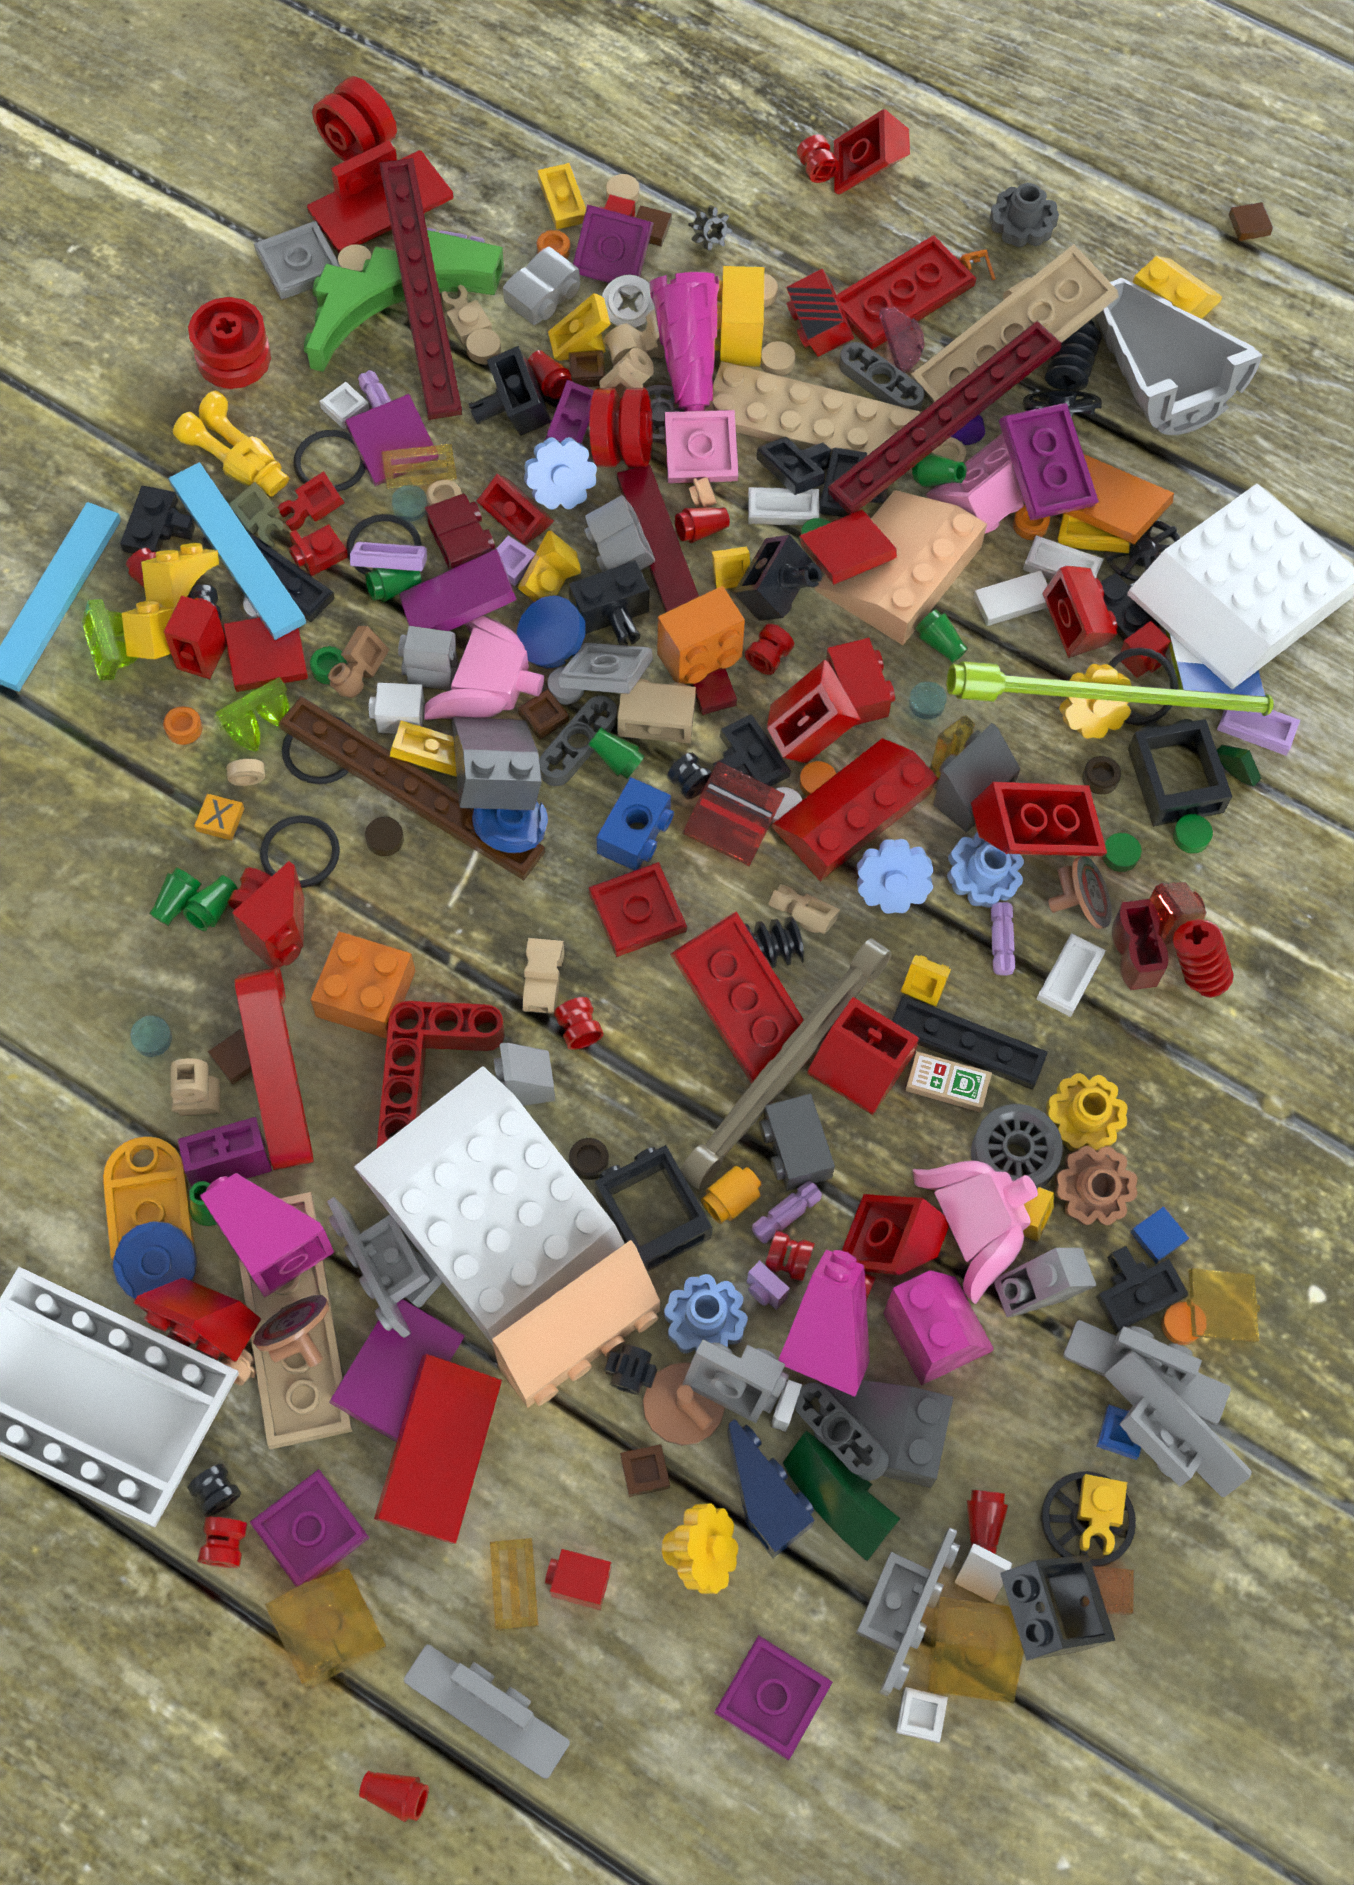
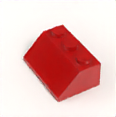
M992 782L971 802L978 836L1005 854L1104 856L1107 854L1089 785Z

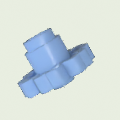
M551 437L545 440L544 443L536 445L534 448L535 458L527 460L524 465V481L533 489L532 496L534 499L551 510L557 508L560 504L566 509H572L577 504L583 503L587 498L585 489H590L596 484L595 475L597 471L596 465L592 460L588 459L589 451L586 447L570 437L565 438L561 443Z
M978 832L972 839L962 837L948 855V860L953 867L948 872L947 879L952 884L953 891L957 895H968L969 903L973 906L982 905L983 907L991 908L999 899L1007 901L1016 893L1017 888L1023 882V877L1018 872L1024 864L1022 856L1020 854H1005L980 838Z
M897 839L895 841L884 840L879 850L867 849L863 854V858L857 863L859 875L857 887L859 894L864 897L866 904L869 906L880 904L884 913H905L909 910L910 903L922 904L933 889L930 877L933 873L931 859L926 856V852L922 847L910 849L905 839Z
M709 1274L701 1275L699 1278L689 1277L685 1281L684 1291H672L668 1304L665 1307L664 1317L671 1324L668 1330L669 1339L676 1344L682 1353L697 1351L702 1339L710 1343H720L727 1348L728 1344L740 1343L748 1321L747 1315L741 1311L743 1306L742 1294L735 1290V1287L729 1281H723L716 1285L714 1278Z

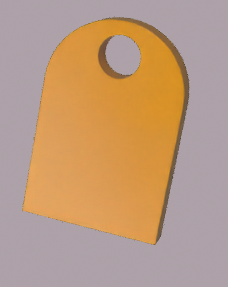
M138 1137L120 1145L109 1157L103 1174L112 1261H114L118 1244L125 1234L135 1226L153 1221L170 1223L186 1233L194 1245L192 1218L189 1211L190 1200L187 1176L184 1171L182 1158L177 1150L168 1142L156 1137ZM147 1149L154 1153L153 1160L149 1165L145 1167L133 1165V1158L137 1152Z

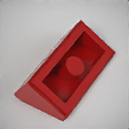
M498 473L476 500L478 504L524 545L530 543L555 521L512 481Z

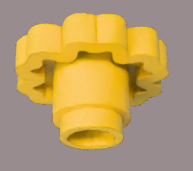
M1092 664L1088 667L1085 674L1075 673L1070 681L1131 686V682L1126 676L1118 673L1108 664ZM1066 697L1067 699L1059 707L1064 723L1071 729L1077 730L1086 739L1093 737L1103 738L1108 728L1112 730L1119 729L1123 725L1124 720L1131 714V709L1127 705L1129 702Z
M1076 1073L1071 1078L1063 1079L1058 1084L1057 1094L1052 1095L1046 1103L1048 1111L1046 1115L1054 1122L1061 1135L1062 1144L1070 1151L1076 1152L1077 1149L1083 1146H1090L1097 1151L1101 1147H1111L1116 1142V1133L1120 1132L1127 1125L1126 1114L1128 1107L1124 1101L1116 1099L1118 1087L1114 1083L1108 1082L1102 1075H1095L1089 1081L1084 1074Z
M695 1504L692 1508L685 1510L684 1525H679L664 1536L662 1556L667 1565L673 1566L678 1571L679 1578L684 1582L688 1590H698L701 1594H717L721 1589L728 1586V1572H733L737 1566L738 1543L732 1538L734 1523L724 1508H715L712 1504Z

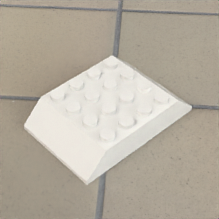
M1255 484L1166 548L1129 589L1127 595L1233 690L1354 597V565L1269 491Z
M483 1066L354 1166L358 1174L492 1345L494 1337L625 1244L614 1222L520 1101Z
M18 1267L0 1297V1455L128 1518L155 1528L239 1372Z

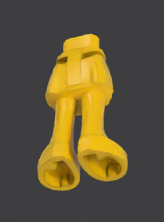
M212 391L203 398L199 406V417L192 412H186L178 418L173 428V435L183 444L199 446L213 454L224 463L223 471L226 476L246 486L256 482L270 497L277 494L288 484L289 477L281 471V464L275 460L269 448L257 437H248L228 420V401L219 391ZM205 426L222 436L233 448L230 449L219 442L206 430Z

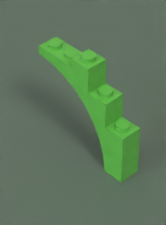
M427 230L439 292H458V286L463 285L467 292L495 295L504 271L503 247ZM375 247L371 259L365 260L362 272L326 264L321 277H316L313 284V296L317 298L318 303L315 314V327L312 333L306 335L304 341V353L308 354L310 369L324 372L334 351L350 332L374 314L393 304L405 301L396 251Z

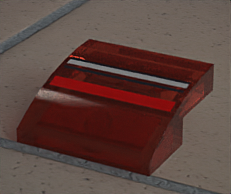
M718 761L682 834L750 867L785 794Z

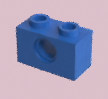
M630 777L596 837L597 854L634 871L640 868L643 861L649 862L657 847L655 839L660 830L665 832L668 829L674 816V811L671 810V795ZM632 823H642L645 827L636 830L630 828L629 825Z

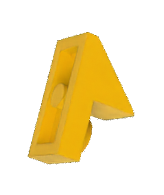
M593 293L548 331L554 359L558 361L569 360V352L603 350V353L606 352L601 332L611 324L604 297Z
M548 531L517 588L534 602L542 597L557 596L567 578L581 573L577 552L554 532Z

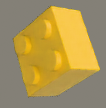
M723 266L722 280H719L717 295V337L715 338V351H720L719 366L721 361L739 366L760 367L764 326L765 267Z

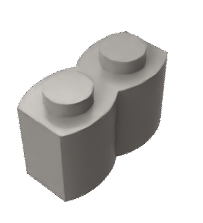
M547 247L540 251L529 262L527 267L520 269L503 286L504 303L533 325L538 324L542 320H547L554 314L557 304L562 303L566 299L573 298L580 287L579 268L551 247Z
M623 495L585 516L589 526L584 529L585 534L594 548L598 547L600 555L596 557V560L602 572L635 560L640 570L655 562L653 552L643 533L639 519L632 505Z
M415 626L408 627L407 635H401L398 646V655L403 657L402 675H407L408 684H419L425 688L446 691L452 690L451 684L458 669V654L455 651L456 641L454 632Z

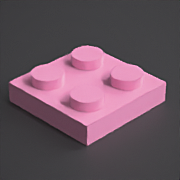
M735 410L665 412L664 424L668 483H694V478L700 480L705 477L708 478L709 482L738 481Z

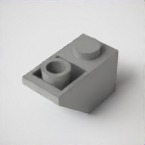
M501 1043V1058H494L496 1078L516 1096L523 1106L555 1101L549 1051L512 1043Z
M1054 1248L997 1277L994 1281L1006 1317H1014L1064 1302L1097 1286L1082 1248Z

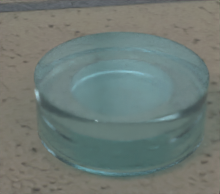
M405 485L398 488L392 495V508L396 516L413 522L425 515L424 507H427L428 503L426 494L421 488L414 485Z
M921 682L912 689L909 699V707L912 713L925 720L939 717L945 709L947 701L946 692L940 685L934 682Z
M146 1016L139 1019L133 1025L130 1038L135 1049L140 1054L147 1057H155L163 1054L169 1048L172 1042V1033L168 1024L162 1018Z

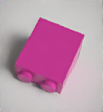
M237 1173L229 1178L224 1176L216 1179L207 1187V1192L200 1195L216 1224L264 1298L334 1253L320 1222Z
M826 1249L812 1274L778 1361L784 1363L785 1367L855 1397L870 1362L864 1265L857 1263L856 1258L841 1250L831 1252Z
M930 1270L892 1289L883 1314L921 1386L994 1350L956 1277Z

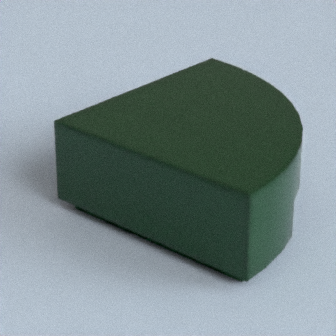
M1223 744L1217 749L1222 766L1236 779L1253 787L1262 779L1250 750Z

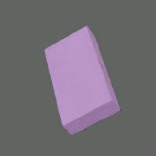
M357 542L350 553V566L422 571L427 561V548L423 546Z
M1224 710L1217 730L1287 756L1300 720L1274 710L1267 716H1263L1259 712Z

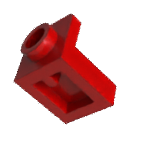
M329 524L301 538L297 530L289 533L292 546L288 550L294 563L298 567L303 565L311 576L348 558L347 549Z

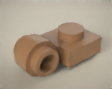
M358 626L341 655L349 664L339 663L328 674L331 687L340 696H346L347 698L357 696L364 687L362 677L373 678L390 650L368 626Z

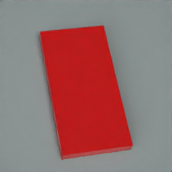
M933 235L838 293L837 296L851 330L867 347L873 350L974 287L977 278Z
M735 911L670 953V955L752 1084L769 1061L773 1060L782 1050L783 1044L801 1025L804 1019L739 914Z
M429 1354L422 1355L375 1513V1520L449 1544L457 1543L502 1383L501 1379Z

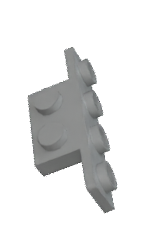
M335 1197L327 1201L333 1213L329 1217V1221L336 1233L341 1238L345 1237L348 1245L344 1247V1251L354 1267H360L364 1276L359 1278V1281L367 1295L371 1299L375 1298L379 1305L375 1309L376 1316L387 1331L393 1328L403 1338L407 1337L411 1332L396 1303L430 1281L408 1236L391 1215H388L363 1233H360L350 1212Z
M1079 1320L1076 1322L1063 1353L1064 1359L1105 1377V1373L1129 1351L1134 1350L1203 1421L1212 1425H1216L1220 1421L1231 1388L1224 1383L1199 1373L1198 1370L1202 1360L1193 1357L1191 1350L1174 1343L1169 1344V1346L1154 1340L1152 1333L1136 1326H1131L1130 1329L1123 1326L1115 1336Z
M1134 1350L1129 1351L1108 1369L1105 1377L1133 1405L1119 1425L1127 1432L1128 1437L1135 1444L1141 1446L1157 1463L1161 1472L1171 1477L1179 1487L1189 1481L1197 1471L1221 1497H1226L1249 1479L1252 1471Z
M950 1527L943 1536L930 1570L890 1552L856 1634L895 1652L879 1690V1693L884 1696H888L893 1687L901 1690L910 1669V1665L904 1663V1659L909 1647L915 1649L919 1647L927 1627L926 1624L920 1622L926 1606L934 1609L944 1586L937 1582L943 1566L948 1569L951 1568L960 1545L953 1542L957 1531Z
M426 1645L404 1677V1682L540 1777L548 1779L569 1747V1740L536 1718L534 1713L527 1709L531 1703L527 1697L512 1687H509L507 1692L504 1693L491 1683L495 1676L477 1663L473 1662L470 1668H467L461 1663L457 1664L431 1645Z

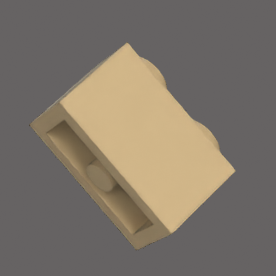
M639 679L629 694L621 693L618 711V736L691 744L696 687H690L677 682L659 684Z

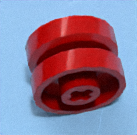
M355 76L346 78L335 87L333 93L325 95L315 103L312 109L313 121L320 136L335 155L343 161H347L388 140L391 142L397 134L396 121L383 97L373 86Z
M234 297L216 298L201 305L192 315L188 325L189 339L194 351L197 368L205 380L217 387L235 389L246 387L258 381L267 372L271 362L270 345L266 335L263 316L256 306L244 299Z
M597 388L594 390L590 405L589 430L594 464L598 468L616 467L621 457L628 467H647L649 465L652 452L653 421L651 400L646 388H627L622 398H620L614 388Z

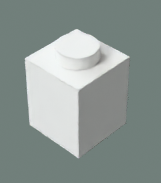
M377 684L376 697L371 696L369 700V718L375 719L378 733L396 734L401 720L423 727L425 700L422 685Z

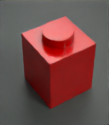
M561 1549L559 1560L554 1558L550 1560L545 1584L551 1585L550 1594L552 1598L601 1611L612 1563Z

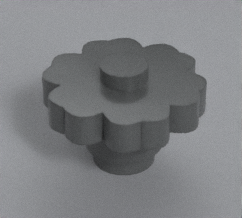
M1024 183L1018 188L1009 187L1006 191L998 194L996 204L991 208V228L995 232L1002 233V240L1005 243L1016 247H1023L1027 242L1033 246H1039L1051 238L1053 228L1057 226L1059 218L1057 203L1052 200H1046V192L1033 183Z

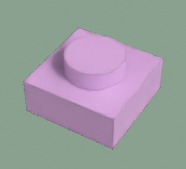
M508 535L496 549L502 558L511 584L515 586L523 578L536 553Z
M759 1260L748 1272L747 1283L750 1285L748 1291L762 1305L766 1306L769 1303L777 1310L788 1298L790 1288Z

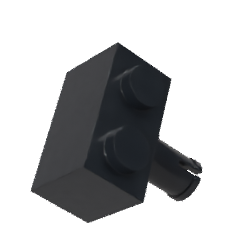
M519 346L487 360L497 388L495 393L469 403V408L472 409L470 411L477 424L505 411L520 436L552 422L531 365Z
M790 534L765 538L733 593L759 621L780 619L789 613L792 608V602L801 588L819 585L818 582L822 580V573L819 566L813 562Z
M636 560L569 583V601L578 607L579 612L584 617L586 622L585 634L612 626L619 645L628 646L627 637L631 645L640 639L641 635L636 629L632 618L649 612L650 589Z

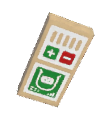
M916 1051L905 1091L981 1112L992 1072Z

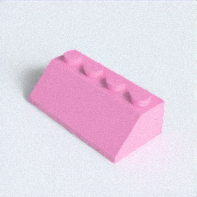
M1000 434L964 463L967 473L962 483L935 486L926 494L929 499L957 505L987 523L985 534L995 530L1000 524L999 521L1008 514L1014 513L1024 506V499L1003 434Z

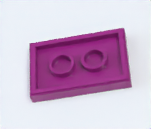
M1067 403L1006 415L999 420L1030 520L1093 507L1099 502Z
M497 549L399 593L409 626L450 631L517 600Z
M403 1299L396 1304L411 1334L403 1338L393 1328L387 1331L378 1320L329 1401L333 1406L397 1442L422 1355L429 1354L450 1362L464 1338L463 1334Z

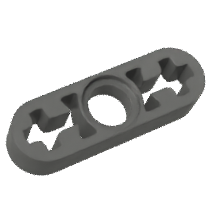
M851 342L842 348L839 368L844 375L882 402L916 411L921 410L924 390L919 383L862 343ZM876 374H885L891 381L887 384H878L873 381L872 377Z
M596 696L588 700L543 752L539 759L541 778L545 783L551 786L564 785L595 751L588 743L582 748L572 747L568 743V739L572 735L583 734L590 742L601 727L609 733L612 731L617 723V707L613 700L605 696ZM604 710L607 711V718L599 717L594 723L593 730L590 726L594 722V711L597 713H602ZM563 759V770L555 769L551 772L549 764L557 765Z
M815 1382L804 1385L800 1389L795 1405L797 1413L851 1472L867 1481L881 1477L886 1471L889 1462L888 1454L884 1447L830 1390ZM814 1397H817L819 1403L829 1412L825 1417L813 1409L811 1401ZM840 1421H848L850 1424L848 1436L842 1441H834L832 1437L834 1426ZM858 1445L870 1454V1458L873 1461L869 1466L863 1464V1459L853 1450Z

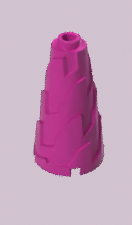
M707 272L675 273V279L670 280V284H667V275L657 277L649 282L650 296L654 304L660 342L664 347L667 369L672 381L675 404H678L679 409L684 410V412L705 411V408L710 406V401H713L712 374L715 360V338L717 337L719 277H715L714 273Z

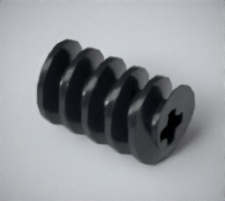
M1089 320L1061 343L1060 350L1051 356L1044 379L1053 388L1080 391L1087 387L1088 377L1091 375L1092 366L1094 365L1095 356L1099 348L1098 345L1102 339L1101 332L1095 327L1092 320Z
M792 916L786 917L784 928L778 919L771 920L769 930H767L762 921H758L755 924L753 933L749 925L745 923V926L772 968L776 967L778 956L783 957L787 966L791 965L792 957L795 953H797L801 962H804L800 929Z

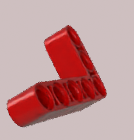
M280 967L240 974L235 978V990L273 1170L313 1163L312 1146L283 1009L286 994Z
M403 1001L392 1008L388 1022L377 1148L389 1140L388 1138L392 1132L403 1129L420 1115L426 1048L491 1051L498 1048L503 1043L505 1037L503 1018L499 1009L488 1004ZM408 1019L418 1022L412 1029L405 1030L399 1027L403 1021ZM445 1021H452L457 1024L450 1031L438 1029L439 1025ZM483 1023H492L496 1026L489 1033H482L477 1030ZM408 1055L415 1058L412 1064L402 1067L396 1064V1061L402 1056ZM405 1092L412 1095L403 1104H397L392 1101L398 1093Z

